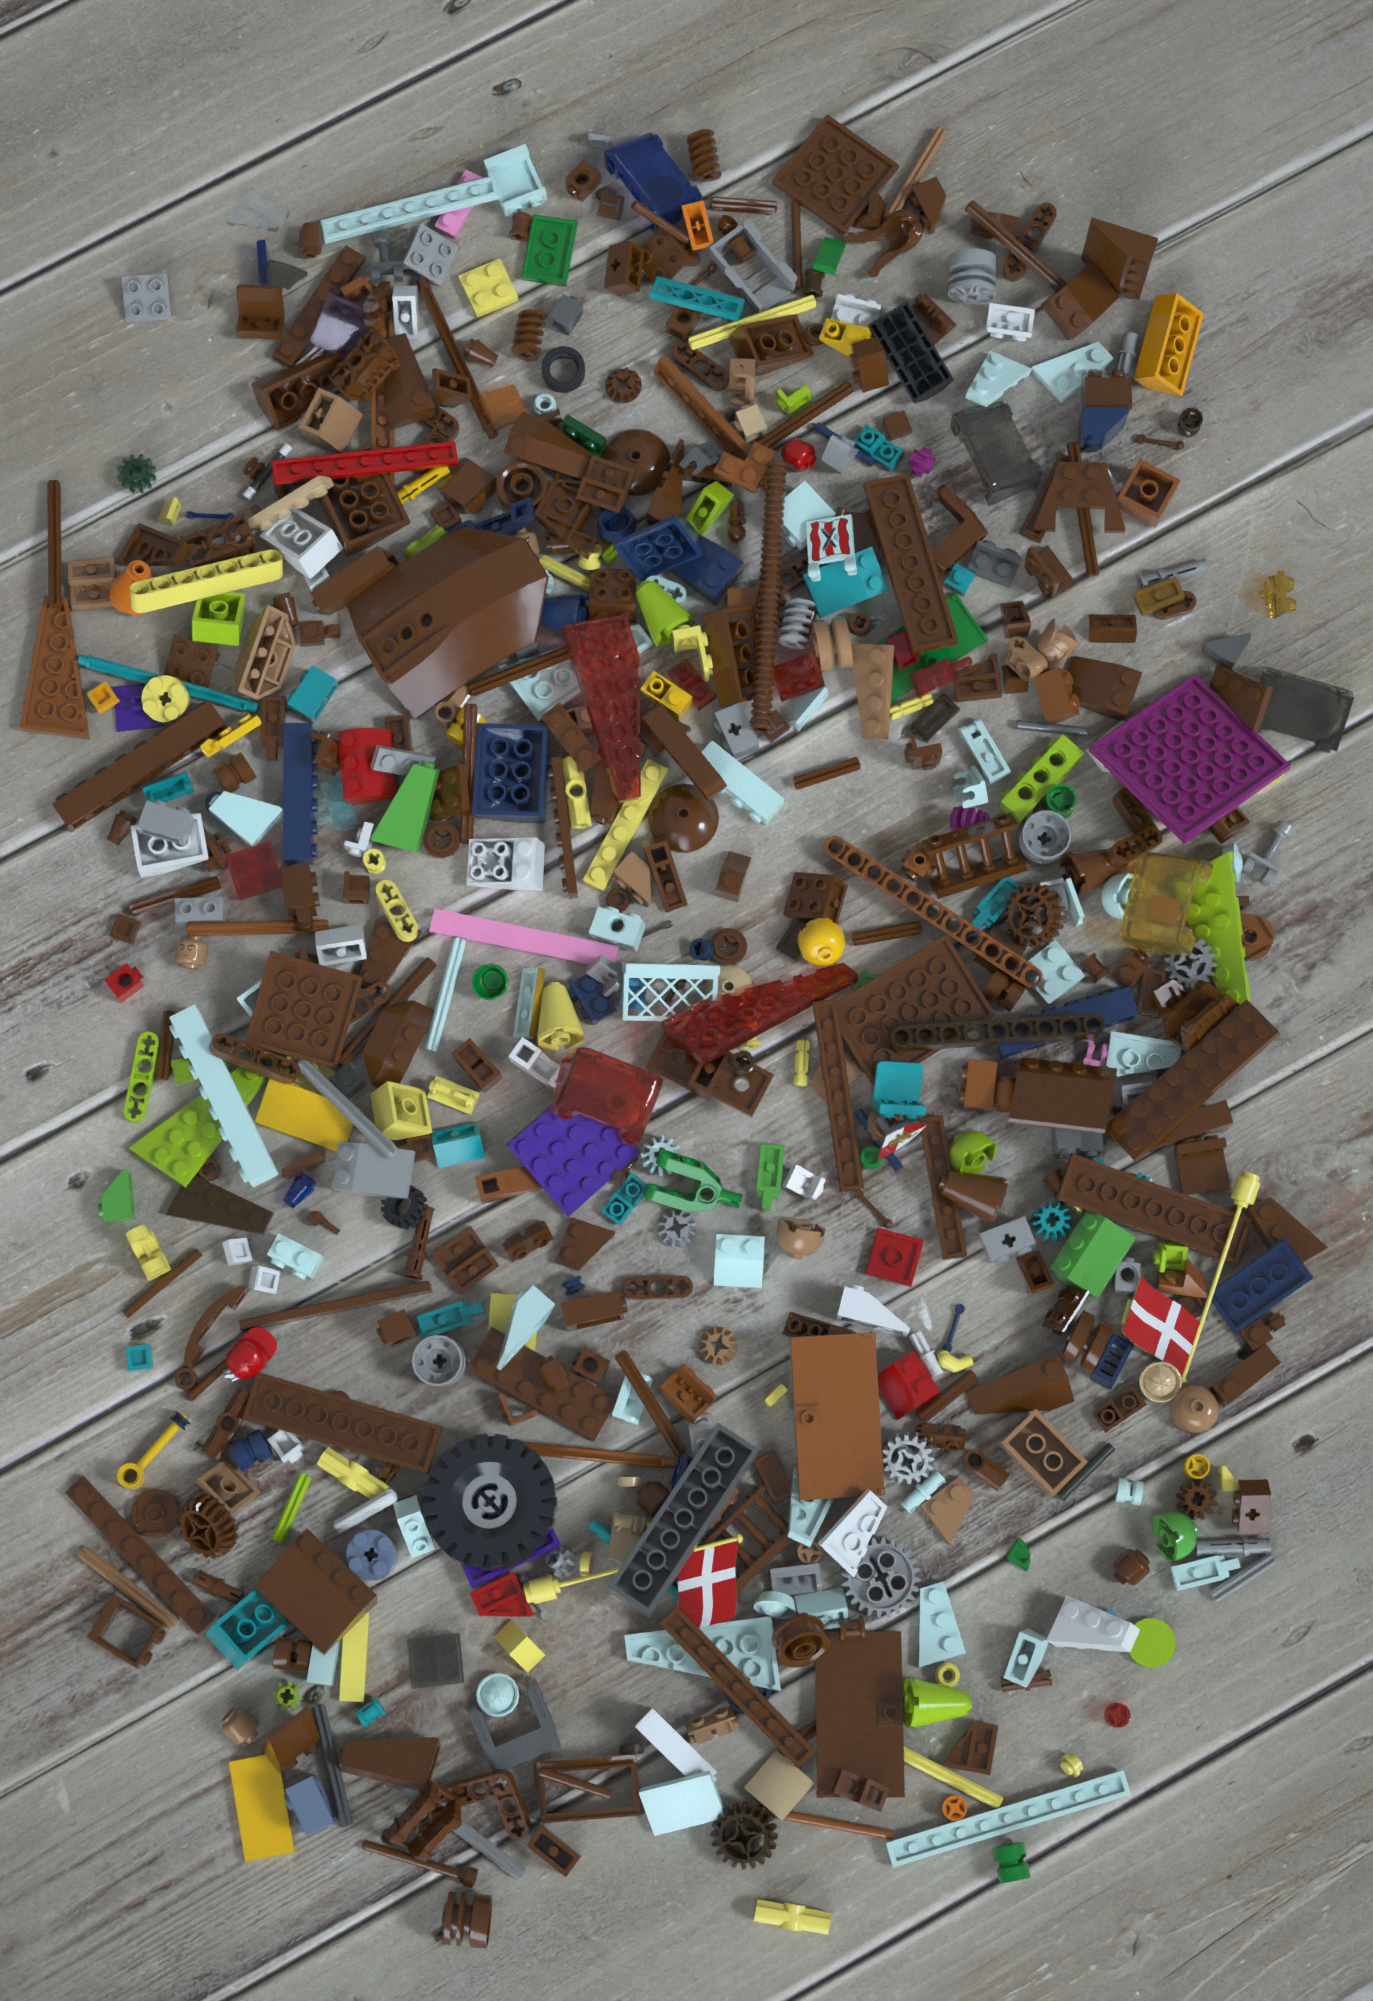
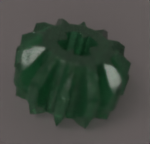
M131 454V460L129 461L123 458L124 466H118L117 468L120 473L117 478L122 482V487L124 489L129 488L133 494L137 488L140 493L144 492L143 487L145 486L151 489L152 485L150 482L157 479L154 475L157 470L152 465V460L150 458L144 459L142 454L137 459Z

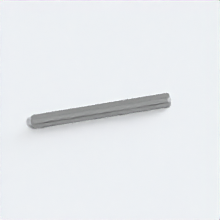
M303 1059L298 1061L297 1065L300 1072L388 1159H392L398 1154V1148L310 1061Z
M405 1787L402 1789V1792L413 1801L419 1796L420 1791ZM440 1802L436 1803L437 1807L443 1806ZM463 1820L459 1828L456 1830L452 1829V1831L516 1880H520L526 1872L522 1865Z

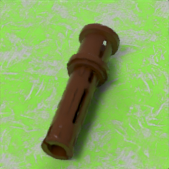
M428 1206V1209H423V1212L427 1214L425 1217L421 1215L420 1219L422 1222L420 1224L416 1223L417 1227H415L411 1249H408L406 1252L408 1258L405 1271L401 1273L406 1278L422 1280L423 1278L421 1271L424 1260H427L425 1248L433 1212L435 1211L433 1207Z

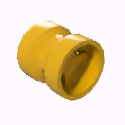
M1201 1454L1192 1455L1183 1463V1472L1189 1479H1202L1210 1471L1209 1460Z

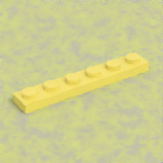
M647 759L585 874L583 883L604 893L613 876V871L623 858L668 774V768Z

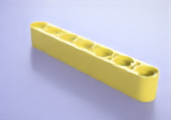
M270 549L137 581L130 586L131 609L137 613H145L278 580L283 576V554L278 550Z

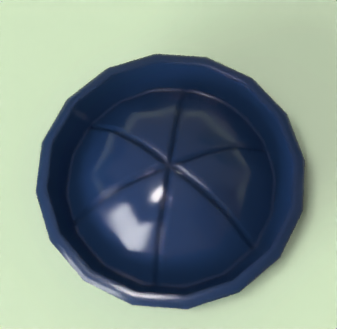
M624 506L620 513L605 509L601 512L597 523V531L600 536L610 542L633 534L637 528V519Z

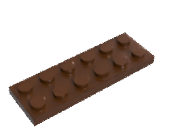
M491 1327L467 1370L588 1439L595 1441L618 1398L567 1369L566 1371L570 1376L568 1379L571 1383L554 1393L551 1388L547 1387L537 1370L541 1367L539 1362L546 1357L525 1345L501 1370L497 1369L505 1334Z

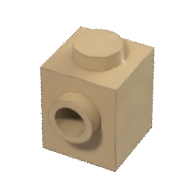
M757 404L753 406L745 405L738 409L733 425L737 433H741L747 444L767 434V426Z

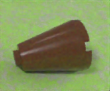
M1108 849L1073 851L1064 853L1061 856L1060 868L1065 867L1066 874L1062 875L1063 880L1066 881V879L1071 878L1078 898H1081L1105 884L1112 876L1126 871L1129 862L1119 867L1114 866L1108 861L1106 854ZM1122 851V852L1118 853L1117 855L1119 856V855H1123V854H1125V853H1124V851Z
M948 1170L946 1174H941L937 1187L941 1188L940 1193L986 1223L991 1224L998 1216L994 1214V1211L1002 1207L1008 1183H1005L1007 1178Z

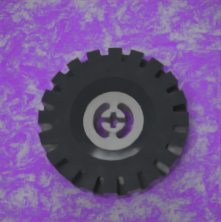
M486 1433L475 1435V1438L471 1440L465 1438L455 1443L456 1447L452 1450L447 1449L439 1456L441 1460L437 1465L433 1464L428 1473V1483L424 1484L422 1494L424 1497V1503L422 1504L423 1516L426 1519V1526L431 1536L449 1557L462 1563L463 1566L472 1569L480 1568L483 1571H496L498 1568H503L505 1570L515 1567L516 1563L522 1560L525 1562L534 1556L533 1552L537 1548L541 1549L548 1540L547 1535L549 1531L553 1530L556 1521L555 1513L558 1511L557 1490L547 1465L525 1443L516 1438L512 1440L507 1435L495 1434V1436H488ZM489 1486L498 1487L496 1491L487 1490L484 1493L490 1500H494V1503L500 1510L503 1507V1497L508 1498L505 1512L500 1517L492 1520L483 1519L485 1515L493 1516L497 1513L491 1506H487L486 1501L481 1495L478 1500L479 1508L474 1509L473 1505L477 1493Z

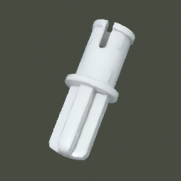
M917 1331L911 1334L909 1338L919 1355L918 1358L931 1378L943 1373L934 1355L935 1351H931L922 1332Z

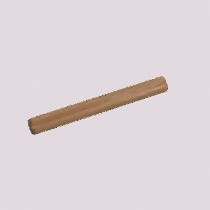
M936 127L885 212L884 220L896 211L903 209L911 196L912 187L918 184L947 134L945 129Z
M84 1546L79 1551L77 1556L165 1626L172 1629L177 1624L178 1617L90 1548Z

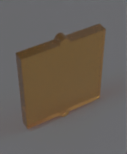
M515 385L478 396L484 409V415H487L493 429L514 424L522 411L528 413L523 404L524 399H521Z

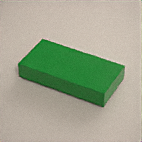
M824 237L814 261L813 269L835 275L846 243Z

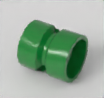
M1066 784L1052 786L1046 795L1043 810L1059 813L1067 820L1072 815L1077 802L1075 791Z
M1024 1842L992 1848L994 1860L996 1863H999V1867L996 1869L999 1883L1031 1878L1029 1865L1023 1860L1026 1857Z

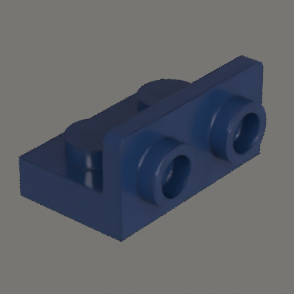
M588 974L574 981L573 979L568 981L570 988L567 991L574 1002L578 1000L582 1008L579 1011L585 1022L590 1020L591 1024L595 1025L617 1012L611 998L602 994L604 989L602 983Z

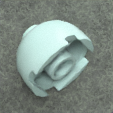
M1121 873L1109 878L1104 884L1101 893L1102 905L1105 911L1116 919L1127 921L1137 919L1142 914L1146 900H1142V892H1146L1143 880L1137 874Z

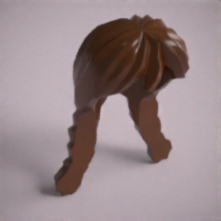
M898 210L891 214L881 227L862 234L849 232L845 237L850 244H865L879 240L891 242L890 248L876 260V263L868 271L870 277H877L880 270L893 259L908 252L919 243L923 235V226L913 212Z

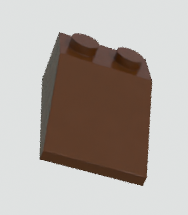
M1091 261L1040 305L1066 339L1070 340L1077 337L1097 320L1119 296Z
M797 314L740 325L729 337L737 359H756L755 377L768 374L814 355L809 343L805 340L804 330Z
M1074 656L1068 672L1073 678L1072 694L1077 695L1080 702L1079 707L1118 721H1125L1143 672L1120 664Z
M306 1706L266 1738L261 1750L278 1773L283 1769L288 1772L299 1763L296 1760L302 1754L308 1756L318 1748L316 1743L319 1742L320 1735L310 1709Z

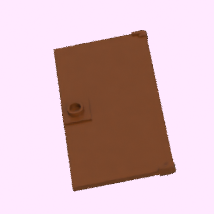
M876 1332L790 1337L799 1500L860 1497L867 1488L876 1496L885 1495Z

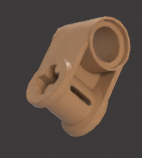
M1015 636L1009 640V650L1005 653L1003 659L1021 679L1028 681L1047 670L1048 665L1045 657L1035 650L1026 639Z

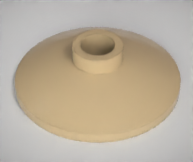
M731 965L720 967L717 992L718 1010L735 1012L745 1007L749 1002L753 990L752 982L748 974L741 968ZM707 979L706 981V994L712 988V979ZM727 983H731L733 985V989L731 991H727L724 988V986Z

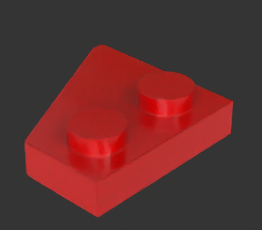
M515 1572L469 1593L480 1616H534Z

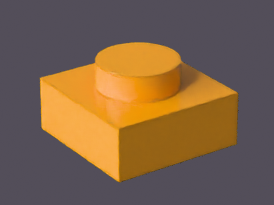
M106 681L87 693V696L100 714L120 702Z

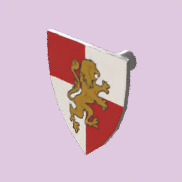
M879 1117L876 1123L885 1136L876 1159L879 1160L908 1143L927 1126L926 1123H908L906 1119H903L890 1126L884 1117Z

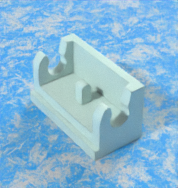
M971 766V769L957 772L953 776L954 779L961 777L966 779L964 784H958L953 787L954 794L963 809L988 803L985 780L975 766Z
M641 1374L649 1388H651L653 1379ZM625 1375L612 1417L638 1426L644 1405Z

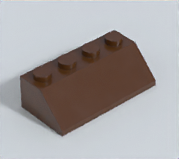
M754 604L703 613L719 706L752 700L754 695L752 689L755 688L753 686V681H755L753 675L756 673L754 672V667L756 666L754 660L757 659L754 655L757 652L755 646L758 645L755 643L756 638H758L756 636L758 629H756L757 620Z

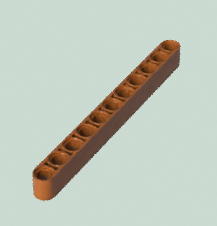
M830 836L825 840L824 850L829 856L1025 986L1037 988L1043 983L1044 975L1039 968L841 837ZM835 841H840L842 845L838 853H832L830 850L831 844ZM854 854L861 856V862L857 866L850 864V858ZM873 867H879L881 871L880 876L876 879H871L869 876V871ZM892 880H899L900 888L896 892L889 890V883ZM917 892L920 896L919 902L915 905H910L908 902L909 895ZM933 905L938 906L939 915L935 918H930L928 916V909ZM952 918H956L959 921V927L955 931H950L947 927L948 921ZM972 931H976L979 935V940L975 944H969L967 941V936ZM992 944L997 945L999 948V952L995 957L987 955V948ZM1015 957L1018 959L1019 965L1017 969L1009 970L1006 963L1009 958ZM1035 970L1039 975L1038 981L1030 984L1026 980V975L1029 971Z

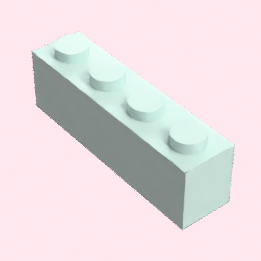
M711 741L701 752L727 784V787L720 793L724 794L725 792L731 797L730 800L735 806L740 809L744 807L749 811V816L755 822H762L767 825L784 805V798L714 741Z

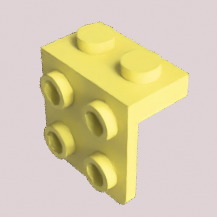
M682 625L677 627L676 630L672 631L674 653L697 648L704 682H709V675L713 674L711 655H706L708 652L706 632H701L700 625L694 627Z

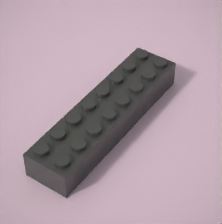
M717 1423L609 1584L608 1591L647 1618H650L758 1456L759 1449L720 1423Z

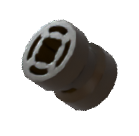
M1196 408L1185 409L1181 413L1177 424L1179 433L1187 438L1197 435L1203 422L1202 413Z

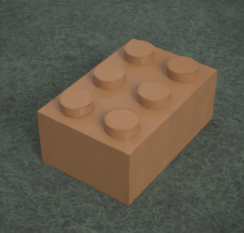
M1037 1409L999 1444L1050 1498L1088 1462Z

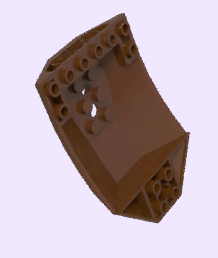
M463 527L439 539L395 567L349 601L346 606L358 640L380 677L413 718L418 719L472 679L524 647L536 642L549 576L525 538ZM429 613L432 616V623L430 626L425 627L422 624V617L424 614ZM410 627L412 629V636L406 640L404 638V630Z

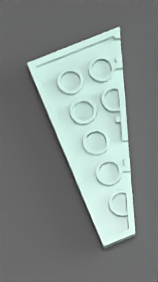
M637 624L614 631L606 636L594 637L589 639V641L579 644L575 643L579 649L578 656L512 681L509 684L537 722L541 723L544 721L541 716L560 702L564 707L652 646L653 642L642 627ZM533 658L518 660L519 662L510 665L505 664L498 666L500 671H503Z
M771 1616L717 1623L700 1628L754 1686L781 1692L776 1649L771 1641L773 1634ZM666 1630L624 1635L627 1661L710 1677Z

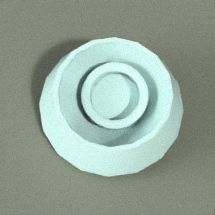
M1234 842L1223 847L1222 855L1227 852H1233L1234 860H1232L1233 873L1236 875L1235 883H1240L1243 861L1237 843Z
M776 1591L762 1592L753 1607L759 1614L766 1617L771 1616L774 1619H789L796 1614L793 1598Z
M490 1674L483 1678L478 1685L476 1691L477 1703L487 1715L494 1717L505 1716L512 1712L518 1703V1686L506 1674Z

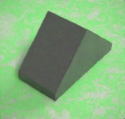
M1246 633L1205 642L1202 647V653L1221 665L1233 668L1247 646L1251 635Z

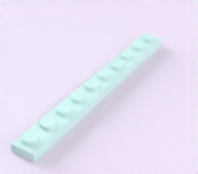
M1124 1770L892 1840L885 1844L892 1867L894 1868L1131 1795Z

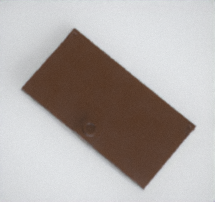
M823 1631L829 1637L830 1647L826 1654L815 1662L816 1798H843L831 1793L839 1769H845L860 1777L871 1779L890 1788L887 1798H905L901 1631H865V1639L853 1637L845 1638L844 1641H840L838 1631Z

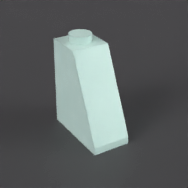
M226 791L221 795H215L209 803L210 814L252 849L256 847L283 816V809L279 806Z

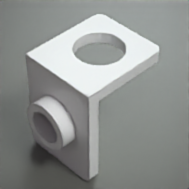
M711 1413L702 1414L696 1420L707 1421L704 1425H695L688 1421L693 1458L714 1429Z

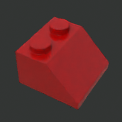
M914 1350L878 1374L879 1392L897 1420L940 1393V1390Z

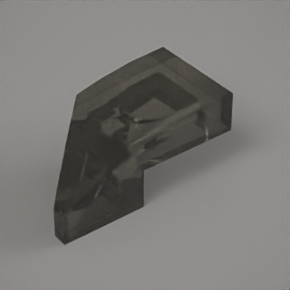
M269 259L267 262L265 284L280 286L289 290L300 280L305 279L308 272L293 265Z

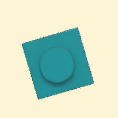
M956 563L945 580L944 585L964 596L975 579L976 574Z
M150 1344L125 1347L128 1372L154 1369Z

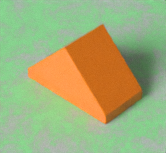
M704 200L682 205L685 232L689 236L688 241L692 251L712 246L714 241Z

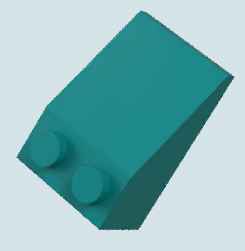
M872 547L855 553L856 575L849 576L844 565L845 560L832 562L820 567V581L812 582L808 573L802 575L811 599L815 603V609L819 618L889 590Z
M254 1589L217 1620L205 1634L238 1671L287 1628L291 1622L257 1589Z

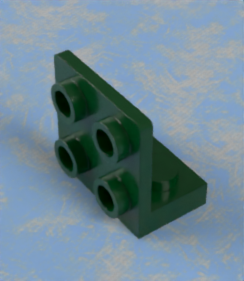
M567 414L562 421V432L592 455L600 457L607 447L606 437ZM569 476L576 481H582L581 479Z

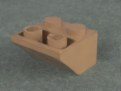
M318 388L299 425V430L303 438L334 452L344 453L363 414L341 397Z

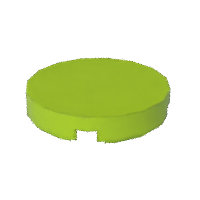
M1145 1618L1136 1622L1134 1625L1140 1631L1131 1652H1128L1130 1657L1137 1664L1147 1668H1156L1166 1664L1172 1658L1176 1648V1639L1172 1629L1164 1621L1156 1618Z

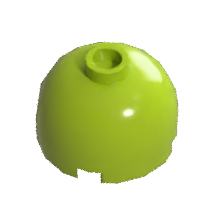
M968 1131L959 1133L953 1139L949 1151L950 1163L957 1172L978 1174L986 1168L982 1164L988 1159L992 1162L995 1158L998 1146L983 1132Z

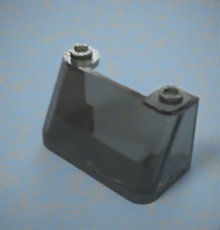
M1003 401L993 402L987 407L981 405L958 411L952 414L950 424L954 436L959 435L960 443H964L980 475V483L988 493L984 497L989 506L1038 486L1040 476H1042L1039 464L1034 463L1011 417L1013 416L1011 407L1008 403L1004 404Z
M1262 666L1258 680L1273 686V690L1260 730L1256 732L1263 733V730L1271 729L1312 741L1318 745L1317 749L1326 753H1331V750L1337 751L1353 704V692L1342 687L1272 667Z

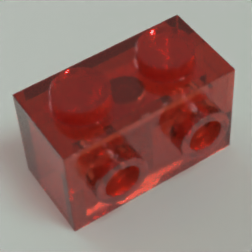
M813 652L773 666L775 669L774 673H772L774 675L773 683L781 702L825 687L821 668Z

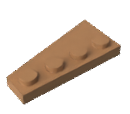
M851 644L853 655L852 668L863 738L888 739L894 645Z

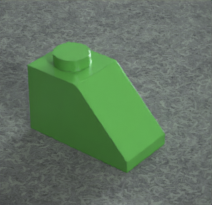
M124 1169L119 1173L102 1194V1203H98L99 1217H103L106 1223L136 1220L132 1176L128 1169Z

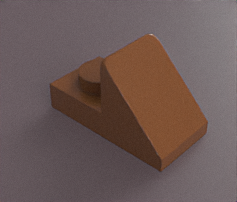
M1186 1259L1183 1272L1174 1270L1158 1271L1157 1291L1206 1298V1278L1189 1259Z

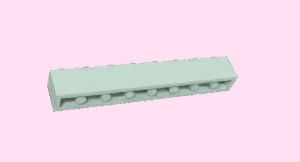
M194 1004L170 1016L172 1025L169 1028L175 1039L180 1038L182 1045L179 1046L183 1057L185 1059L189 1058L192 1063L189 1066V1070L195 1080L199 1078L202 1086L198 1088L204 1100L209 1098L212 1106L208 1109L213 1119H219L222 1125L218 1129L224 1141L229 1140L232 1146L228 1150L234 1162L239 1160L242 1168L238 1171L245 1183L249 1181L252 1187H255L279 1175L224 1060L212 1055L209 1050V1044L213 1037L197 1006Z

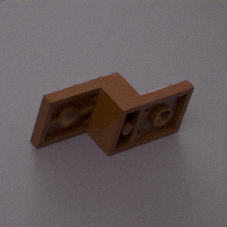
M667 1026L646 1065V1069L708 1101L712 1097L751 1118L774 1077L773 1073L755 1064L751 1073L740 1076L732 1068L734 1053L712 1042L707 1046L670 1026ZM682 1052L685 1060L680 1064H676L671 1060L672 1054ZM742 1059V1061L739 1062L740 1068H743L744 1065H748L747 1060ZM739 1079H744L748 1082L749 1087L745 1091H738L735 1088V1082Z

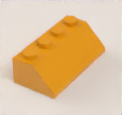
M1178 293L1155 296L1134 380L1149 390L1182 397L1204 313Z

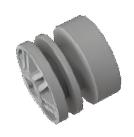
M967 248L952 252L949 255L950 277L948 278V297L956 302L978 304L992 300L995 297L996 279L993 276L996 274V256L990 251L978 248Z
M1051 810L1039 811L1032 814L1021 828L1017 838L1018 850L1023 859L1029 864L1037 867L1050 866L1056 863L1068 849L1072 839L1071 828L1067 820L1059 813ZM1040 837H1044L1046 842L1044 846L1041 845Z
M433 1335L426 1337L418 1343L413 1352L412 1366L414 1373L424 1383L431 1386L446 1387L455 1384L462 1378L467 1367V1356L464 1348L456 1340L447 1336ZM440 1355H442V1358L447 1359V1363L443 1364V1368H440V1365L435 1363V1360H438Z

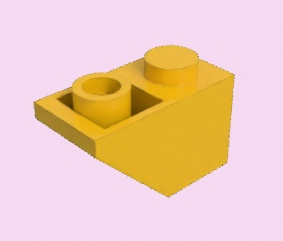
M826 318L819 340L849 356V354H852V343L866 340L873 336L869 327Z
M655 671L652 672L640 689L654 705L660 702L673 719L681 721L692 705V696Z

